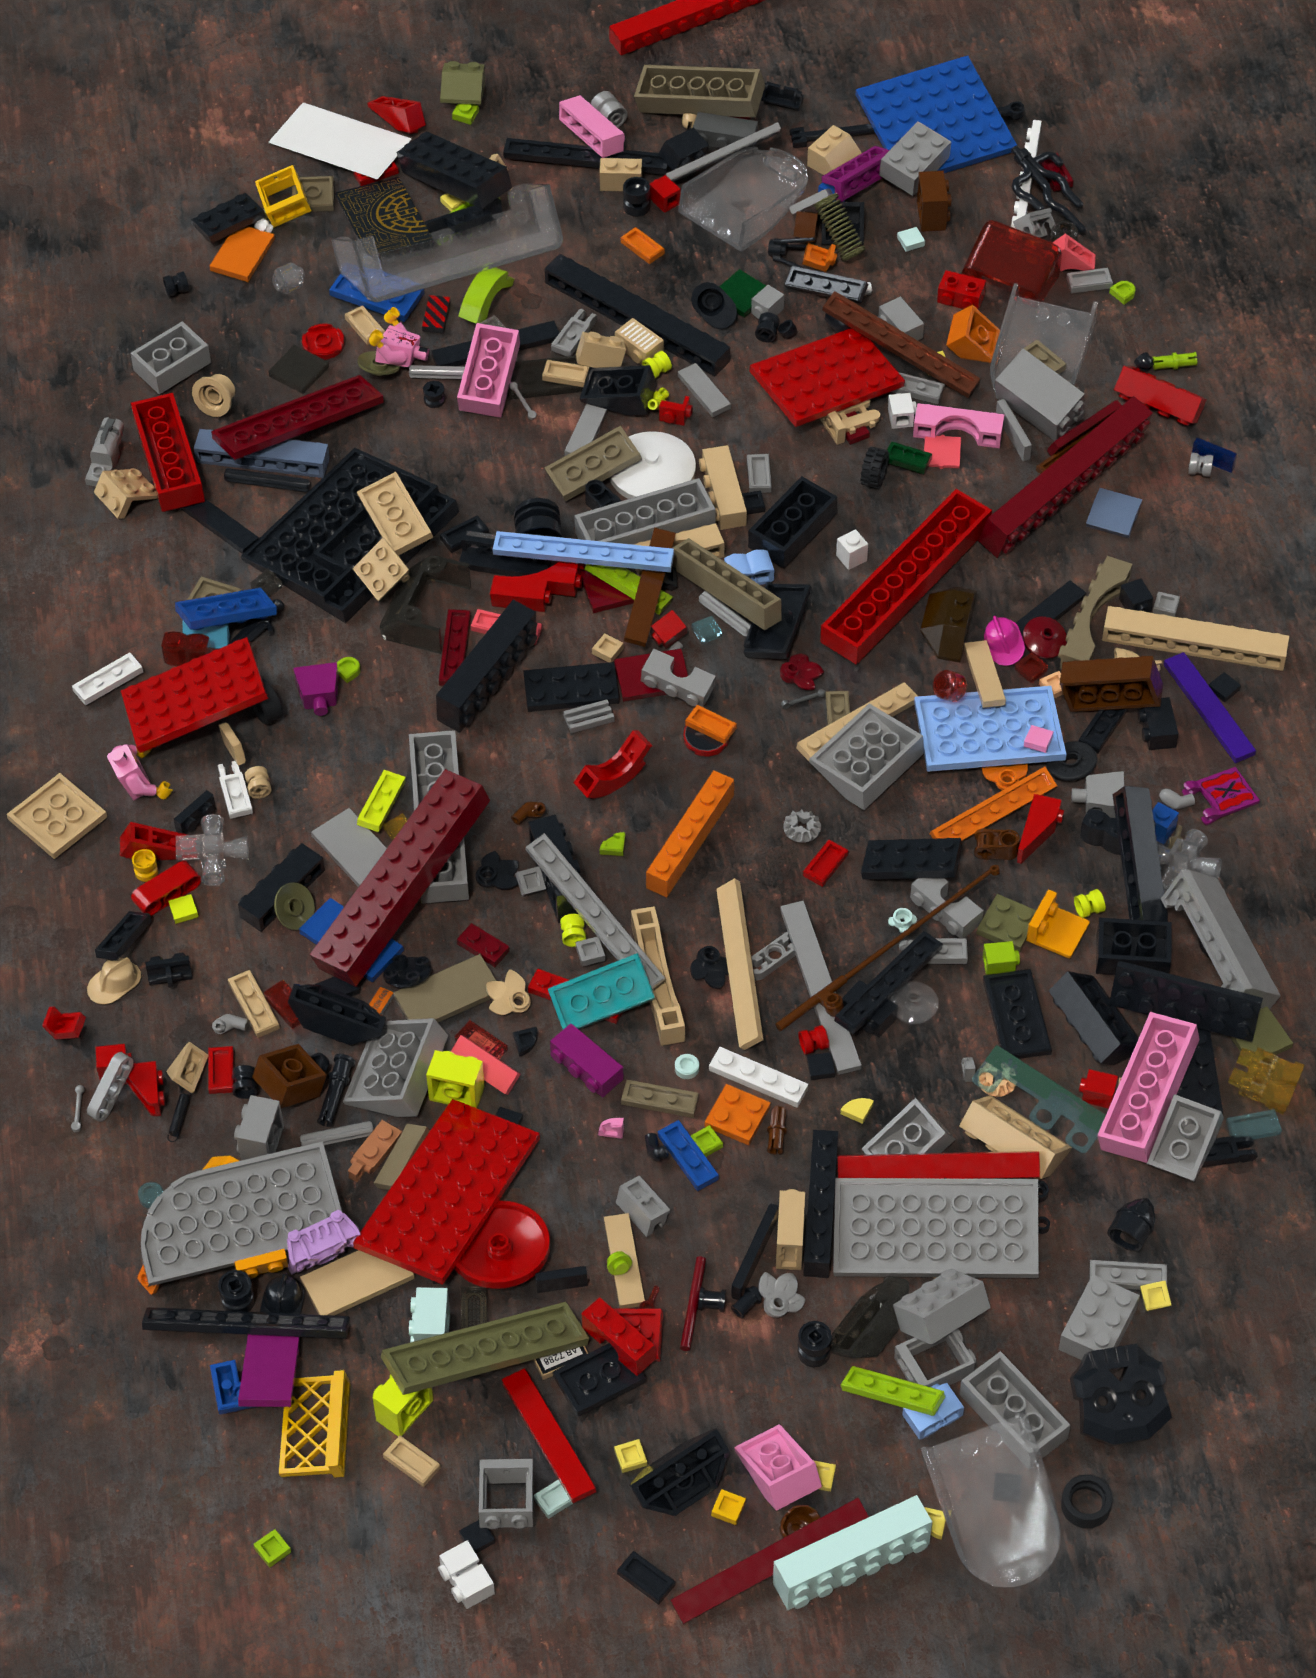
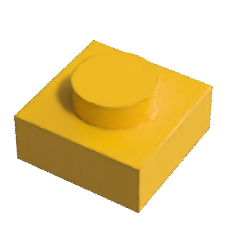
M721 1489L711 1516L736 1525L746 1504V1498Z

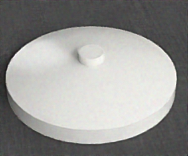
M663 432L637 433L629 436V439L640 453L642 459L609 477L616 491L625 498L630 499L694 480L696 473L695 457L689 446L673 435Z

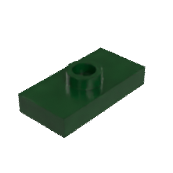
M892 441L887 448L889 464L922 474L925 473L932 460V453Z

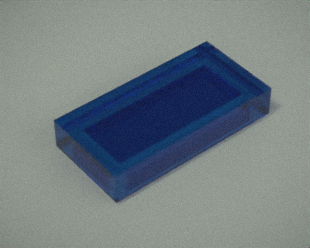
M1200 438L1195 439L1192 449L1193 453H1198L1200 456L1213 455V466L1232 473L1235 468L1237 453Z

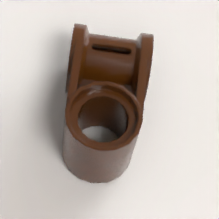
M982 828L975 832L977 847L974 849V855L977 858L983 860H1013L1018 856L1020 837L1016 831Z

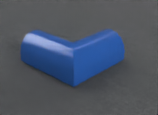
M235 1360L210 1365L220 1415L254 1408L242 1407L238 1404L241 1382L239 1381Z

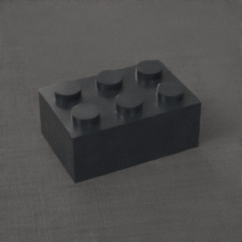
M1099 917L1096 933V974L1115 975L1118 961L1170 973L1172 922Z

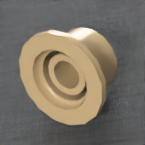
M215 374L211 377H202L195 382L192 387V396L195 404L202 412L212 417H221L229 411L231 401L235 395V387L228 377L222 374Z

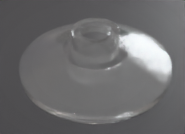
M907 982L890 999V1001L898 1005L897 1018L909 1024H920L930 1020L938 1009L936 993L931 987L921 982Z

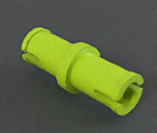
M1175 352L1167 356H1153V369L1173 368V370H1176L1178 367L1197 366L1196 352L1177 354Z

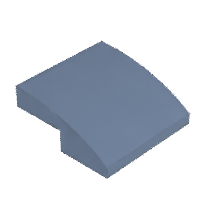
M1099 488L1089 513L1086 527L1129 538L1134 521L1137 519L1142 499Z

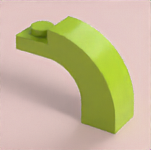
M491 265L484 267L470 284L458 317L476 324L486 322L489 308L495 295L502 288L512 287L514 278L509 277L507 271Z

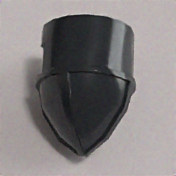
M1148 1198L1135 1199L1126 1203L1117 1210L1116 1216L1108 1228V1236L1113 1242L1130 1251L1141 1250L1149 1234L1154 1229L1156 1221L1154 1206ZM1124 1231L1133 1236L1138 1243H1127L1120 1238V1234Z

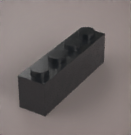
M303 843L296 849H292L280 864L273 867L271 873L266 878L261 879L248 895H244L238 903L240 918L262 932L277 918L274 901L278 890L283 885L293 882L308 888L325 871L323 857Z

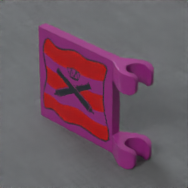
M1236 767L1197 781H1187L1183 785L1185 789L1182 790L1183 795H1195L1201 791L1212 808L1205 809L1203 811L1204 816L1201 817L1205 825H1209L1223 816L1260 802Z

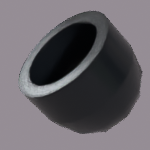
M785 320L780 324L778 332L786 339H789L796 335L797 327L792 320Z
M1145 352L1135 359L1134 364L1141 371H1149L1152 368L1153 359L1148 352Z

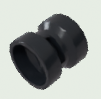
M184 271L178 272L175 276L167 275L163 277L168 297L175 296L177 292H189V285Z
M770 312L762 313L755 330L756 338L767 343L774 341L780 324L779 317Z
M240 1065L233 1069L232 1078L235 1083L232 1086V1092L235 1097L249 1099L251 1095L256 1096L257 1084L253 1079L255 1070L253 1066Z

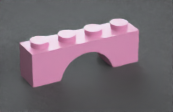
M918 403L913 437L923 439L925 437L935 438L948 430H962L971 434L978 446L1000 448L1004 414Z

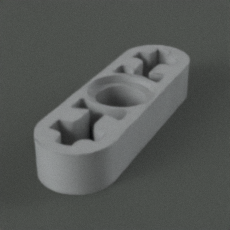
M788 931L751 957L752 966L756 967L753 970L756 981L762 980L796 956L792 943L789 944L790 937ZM772 951H777L782 956L778 959H772L768 954Z
M118 1052L112 1057L88 1105L87 1114L99 1122L105 1120L110 1114L133 1067V1059L123 1052Z

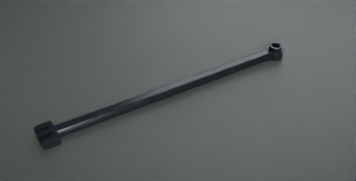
M1015 101L1004 107H997L1001 117L1010 116L1012 119L1018 120L1024 116L1025 107L1021 102ZM871 124L839 127L851 136L875 133ZM804 127L790 129L793 148L807 147V142L816 141L828 129L807 132L804 131Z

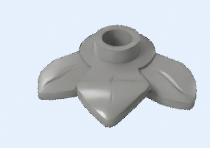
M767 1272L762 1274L759 1281V1292L764 1298V1310L770 1317L779 1318L787 1312H798L803 1307L805 1298L796 1293L798 1282L793 1273H785L777 1280ZM774 1301L778 1302L780 1307L775 1306Z

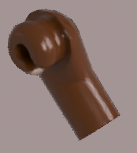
M526 802L511 816V819L515 824L520 825L527 817H541L546 811V806L542 802Z

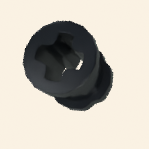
M700 1287L698 1310L702 1311L704 1308L718 1309L724 1313L726 1290L722 1289L721 1292L708 1291Z

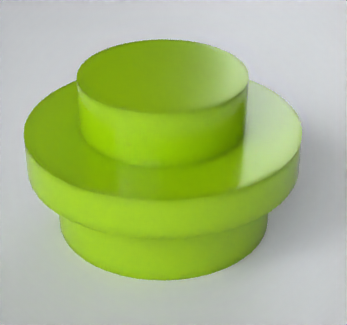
M622 1251L614 1252L607 1259V1269L612 1275L625 1274L632 1265L630 1256Z

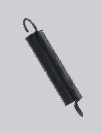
M185 1088L181 1089L169 1129V1134L177 1137L175 1141L178 1140L191 1097V1093L190 1096L182 1093V1090Z

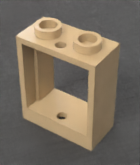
M795 1189L780 1190L776 1269L801 1270L805 1192H799Z

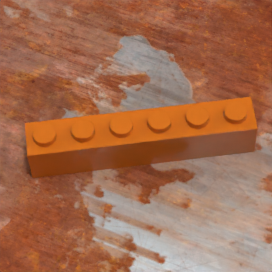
M713 770L646 871L647 889L668 897L733 798V778Z

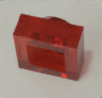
M1033 652L1015 665V670L1030 683L1047 672L1048 665Z

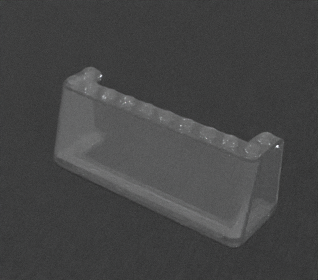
M524 183L514 186L509 190L507 196L510 210L493 214V221L457 233L450 228L430 233L433 240L378 254L373 236L358 240H352L344 236L332 239L331 242L340 274L368 300L381 302L556 250L563 243V235L550 184Z

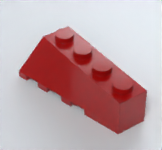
M1123 366L1114 388L1115 391L1119 392V397L1129 400L1135 396L1148 409L1152 406L1157 408V413L1163 416L1170 417V414L1178 417V422L1187 426L1190 423L1198 422L1207 401L1206 398L1183 388L1178 389L1176 385L1161 379L1159 381L1156 379L1157 376L1142 372L1139 368Z

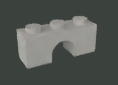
M653 649L642 668L641 681L648 687L658 688L671 697L685 700L691 706L699 705L704 707L715 687L716 676L695 667L689 676L677 677L672 673L674 657Z
M918 878L911 884L910 898L917 906H921L930 913L945 902L943 898L947 896L949 882L945 878ZM965 896L961 901L949 904L932 918L941 922L952 935L965 938L979 926L983 918V910Z

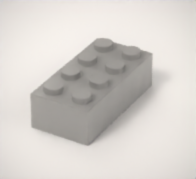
M1001 1351L961 1380L959 1395L1028 1469L1068 1439L1070 1424Z

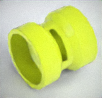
M663 351L655 353L653 358H647L642 361V366L650 365L655 378L659 377L661 372L666 373L672 368L669 357Z
M1099 889L1092 890L1087 895L1080 894L1074 897L1075 909L1082 918L1089 917L1094 912L1097 914L1102 913L1106 909L1103 895Z
M568 914L561 918V929L564 931L562 933L563 944L569 947H576L575 942L586 939V933L583 930L585 927L584 920L579 914Z

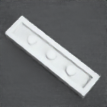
M719 1047L709 1064V1071L798 1108L808 1090L807 1083L722 1047Z

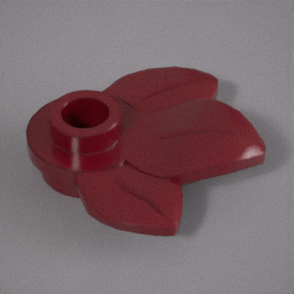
M806 654L791 656L789 662L783 663L780 668V676L783 681L791 684L795 683L799 688L805 690H814L815 684L813 679L822 676L824 673L819 664L809 662V657Z

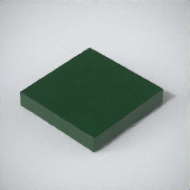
M739 269L719 287L733 300L736 305L737 314L745 318L751 313L752 298L765 288L766 285Z

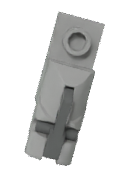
M109 417L103 419L91 450L90 457L92 463L85 478L86 485L96 486L102 471L115 470L120 457L119 445L124 430V424L121 420L110 419Z

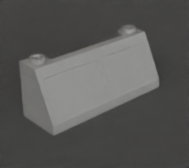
M1190 869L1181 870L1161 897L1165 908L1174 907L1176 911L1185 910L1223 982L1221 987L1262 997L1261 1009L1266 1006L1271 1009L1280 997L1278 989L1273 983L1219 880Z

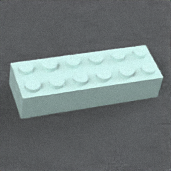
M918 1496L911 1497L774 1561L773 1585L787 1610L794 1607L796 1609L802 1608L810 1600L818 1596L820 1598L832 1593L833 1589L841 1585L849 1586L858 1577L865 1574L872 1575L888 1563L896 1564L900 1562L907 1554L912 1552L919 1553L925 1550L930 1544L932 1520Z

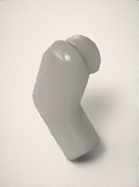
M1163 789L1159 795L1161 801L1174 810L1195 805L1193 794L1180 796L1170 789Z
M225 1014L213 1022L212 1029L217 1034H223L233 1028L246 1031L249 1019Z

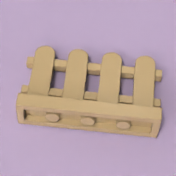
M870 400L838 412H831L827 416L820 418V420L838 445L845 442L846 432L850 434L856 433V429L862 426L875 427L876 423L880 420V412L875 409L867 411L866 408L870 406ZM853 411L860 412V414L851 417L846 416L847 413Z

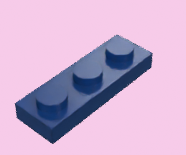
M679 1120L658 1131V1138L666 1146L671 1156L697 1191L719 1180L718 1173Z

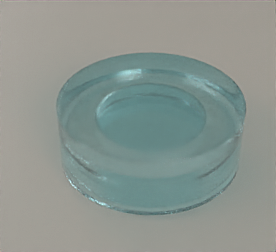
M155 1182L143 1184L138 1190V1198L141 1205L150 1208L157 1196L163 1193L162 1187Z

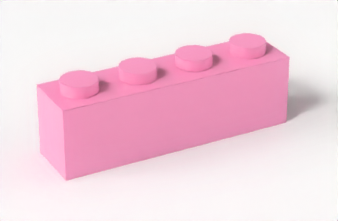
M581 95L559 102V120L602 158L624 151V133Z

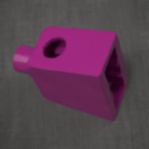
M337 662L294 667L295 683L304 708L314 709L315 715L318 716L327 714V707L337 704L339 683Z

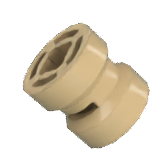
M255 766L245 772L248 793L254 799L264 798L271 793V785L268 781V772L265 767Z

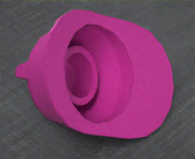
M996 615L993 616V620L988 623L985 629L984 641L987 640L994 662L1002 666L1013 665L1022 658L1025 651L1019 627L1012 620L1003 617L998 618Z

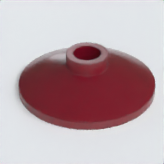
M1036 617L1030 620L1024 627V644L1037 657L1044 659L1055 658L1058 656L1061 646H1066L1067 635L1064 628L1052 618Z

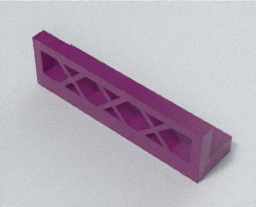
M873 146L822 176V183L835 186V193L839 195L836 200L841 199L842 202L883 178L879 175L881 159L890 150Z

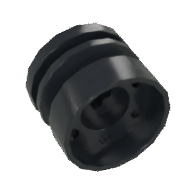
M532 498L521 502L515 508V533L562 538L560 510L555 502L545 498Z

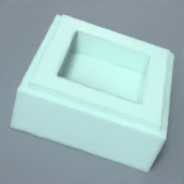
M917 227L897 232V238L905 252L925 246V240Z

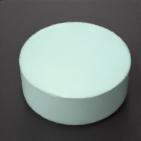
M691 1054L680 1055L675 1061L676 1074L682 1079L694 1078L699 1072L698 1059Z

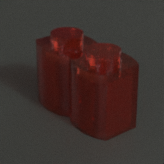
M175 631L164 633L161 647L164 662L168 665L180 666L194 658H199L212 652L210 639L206 635H186Z

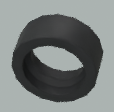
M262 678L268 699L250 707L262 723L269 724L280 718L283 711L275 691Z
M1079 1475L1072 1478L1066 1484L1061 1499L1062 1512L1065 1518L1080 1528H1095L1102 1525L1108 1519L1113 1503L1112 1492L1108 1484L1101 1478L1093 1475ZM1081 1489H1089L1101 1496L1103 1505L1096 1513L1084 1514L1072 1506L1071 1498L1073 1493Z

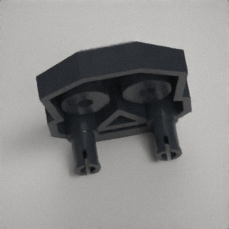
M1137 1343L1090 1351L1084 1354L1078 1368L1070 1377L1073 1399L1079 1401L1080 1434L1108 1446L1150 1439L1172 1418L1162 1387L1166 1382L1162 1362L1147 1355ZM1124 1369L1119 1380L1110 1372ZM1138 1390L1144 1392L1145 1397L1143 1400L1137 1398L1136 1392ZM1099 1397L1106 1399L1105 1406H1101L1098 1403Z

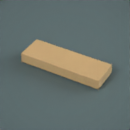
M250 970L228 979V983L244 1014L249 1019V1023L257 1038L280 1029L276 1017Z

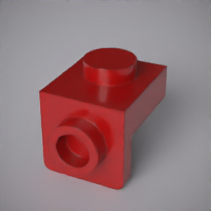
M685 396L683 404L661 400L659 405V421L685 426L687 418H691L693 412V405H690V396Z
M49 1007L43 1022V1028L55 1040L79 1038L86 1017L81 1012L61 1014L56 1007Z

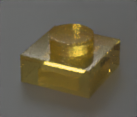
M402 813L383 824L384 831L394 840L408 819Z

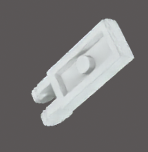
M232 761L231 767L234 774L226 775L223 764L217 765L220 784L230 819L253 814L244 777L237 763Z

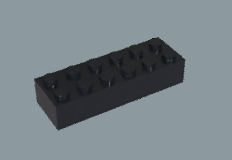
M428 131L420 134L419 137L405 144L403 148L396 152L402 173L481 209L512 188L506 166Z
M514 599L436 694L437 721L459 733L465 726L468 727L472 723L478 710L481 711L488 697L496 693L499 683L503 678H508L515 663H519L523 659L527 648L535 644L537 640L536 611Z

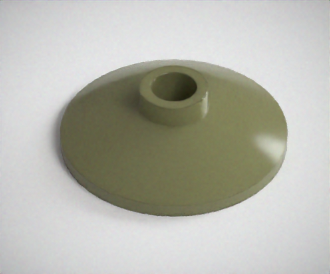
M376 351L362 353L357 360L360 368L372 373L374 376L393 374L400 369V366L375 362Z
M295 882L287 883L278 890L275 896L274 908L276 916L280 923L290 930H299L314 914L313 897L302 884Z

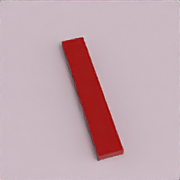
M525 1368L501 1379L505 1390L571 1502L575 1503L596 1493V1487Z

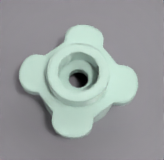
M906 908L897 909L893 917L888 919L889 925L897 927L901 933L917 922L916 916L912 915L911 911Z

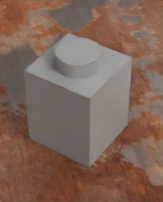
M767 285L752 298L751 314L758 319L762 313L770 312L778 315L784 310V294L770 285Z

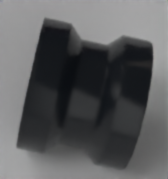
M429 381L424 385L423 394L426 406L439 408L445 403V389L441 382Z

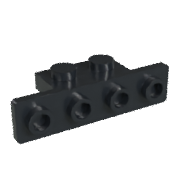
M497 198L482 209L477 206H471L425 221V226L433 240L502 218L501 200Z

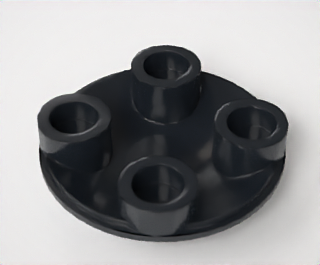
M399 954L393 957V962L385 969L383 978L388 985L393 987H412L422 983L429 977L431 966L427 957H406L403 954Z

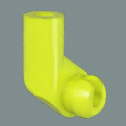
M663 387L658 391L656 390L653 394V399L648 401V408L659 410L661 400L666 401L665 399L669 397V392Z

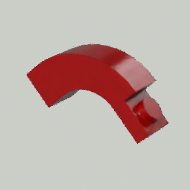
M632 730L622 747L611 759L599 765H585L574 781V784L587 798H599L613 793L631 781L646 763L643 761V758L652 747V744L639 730Z

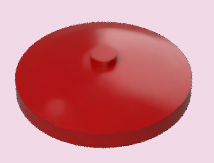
M498 1201L454 1269L465 1280L480 1287L501 1289L522 1284L535 1276V1273H538L547 1261L550 1252L548 1228L543 1219L531 1208L516 1202Z

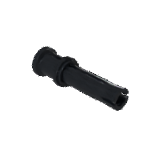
M336 1054L333 1061L335 1064L332 1072L328 1075L330 1084L319 1118L317 1119L318 1124L325 1126L326 1121L327 1127L333 1125V1119L343 1088L349 1084L350 1079L348 1076L351 1068L355 1065V1060L346 1054Z

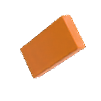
M637 227L621 237V243L648 264H651L665 254V248Z
M696 705L685 720L686 726L723 744L728 741L737 729V723L699 705Z

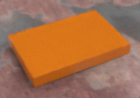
M248 226L230 234L209 266L210 271L249 282L273 244L275 235Z

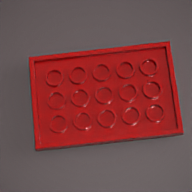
M854 329L844 330L751 364L749 369L750 373L795 427L827 416L831 412H838L902 388L905 384L904 378L874 343Z
M247 637L121 690L139 753L268 699L251 644Z

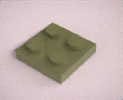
M997 894L980 922L976 934L996 943L1013 941L1014 950H1018L1020 953L1026 943L1028 925L1036 910Z

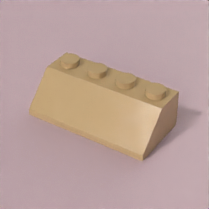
M991 1095L972 1101L959 1127L966 1130V1135L973 1139H980L993 1152L1039 1151L1040 1177H1033L1035 1179H1043L1050 1176L1072 1149L1071 1146Z

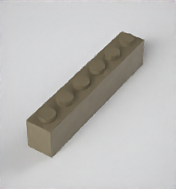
M690 538L672 548L674 549L673 567L676 568L678 573L764 630L781 621V599Z

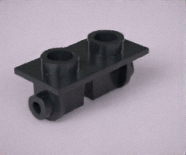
M767 81L761 101L798 110L804 95L802 91H799V88L784 86L781 89V85Z

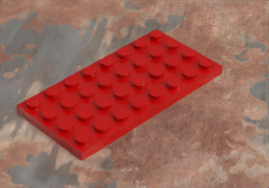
M452 1099L360 1231L361 1235L357 1236L354 1240V1248L443 1285L540 1140V1133Z

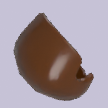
M809 1505L793 1506L780 1521V1534L784 1538L821 1517L817 1510Z

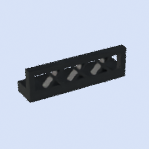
M462 535V553L459 560V569L512 577L538 573L551 567V560L493 555L491 547H493L495 539ZM468 544H475L478 548L468 547Z

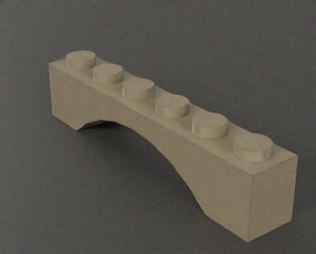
M1107 556L1104 563L1099 564L1096 571L1097 579H1092L1088 590L1090 594L1089 596H1084L1081 604L1082 611L1081 613H1076L1073 622L1075 626L1073 629L1070 628L1067 633L1066 646L1062 645L1059 650L1058 658L1061 659V669L1062 662L1093 660L1095 644L1091 637L1090 623L1104 604L1120 595L1121 585L1128 583L1131 578L1132 563Z

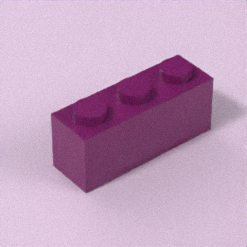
M570 1023L550 1041V1054L554 1061L566 1066L570 1074L575 1078L579 1077L591 1092H596L603 1098L623 1081V1066L573 1024Z

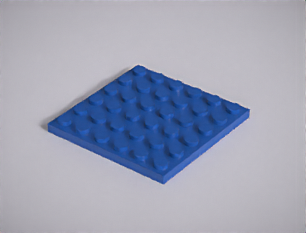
M969 56L856 89L855 95L884 149L891 150L917 121L951 141L950 157L937 171L947 173L1011 153V149L1017 145Z

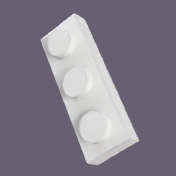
M128 653L72 685L73 692L86 706L143 673V668L133 655Z

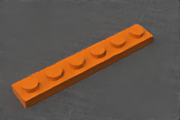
M1044 766L935 828L929 834L933 839L961 838V841H964L974 835L977 830L992 825L1032 802L1034 794L1044 795L1055 789L1057 784Z

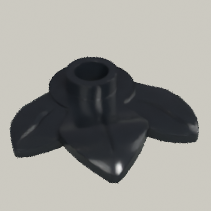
M496 851L490 852L482 858V866L475 875L476 881L480 886H495L498 889L506 890L518 885L517 878L514 877L519 866L518 860H500Z
M705 946L698 951L697 959L691 963V976L694 980L704 979L712 988L721 989L725 983V975H729L727 959L721 957L715 947Z

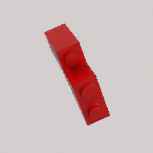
M559 561L543 571L530 575L512 577L494 575L490 591L491 604L494 607L507 608L514 599L534 611L545 612L546 605L551 602L552 594L576 596L577 588H581L582 575L580 573L581 570H585L586 564Z

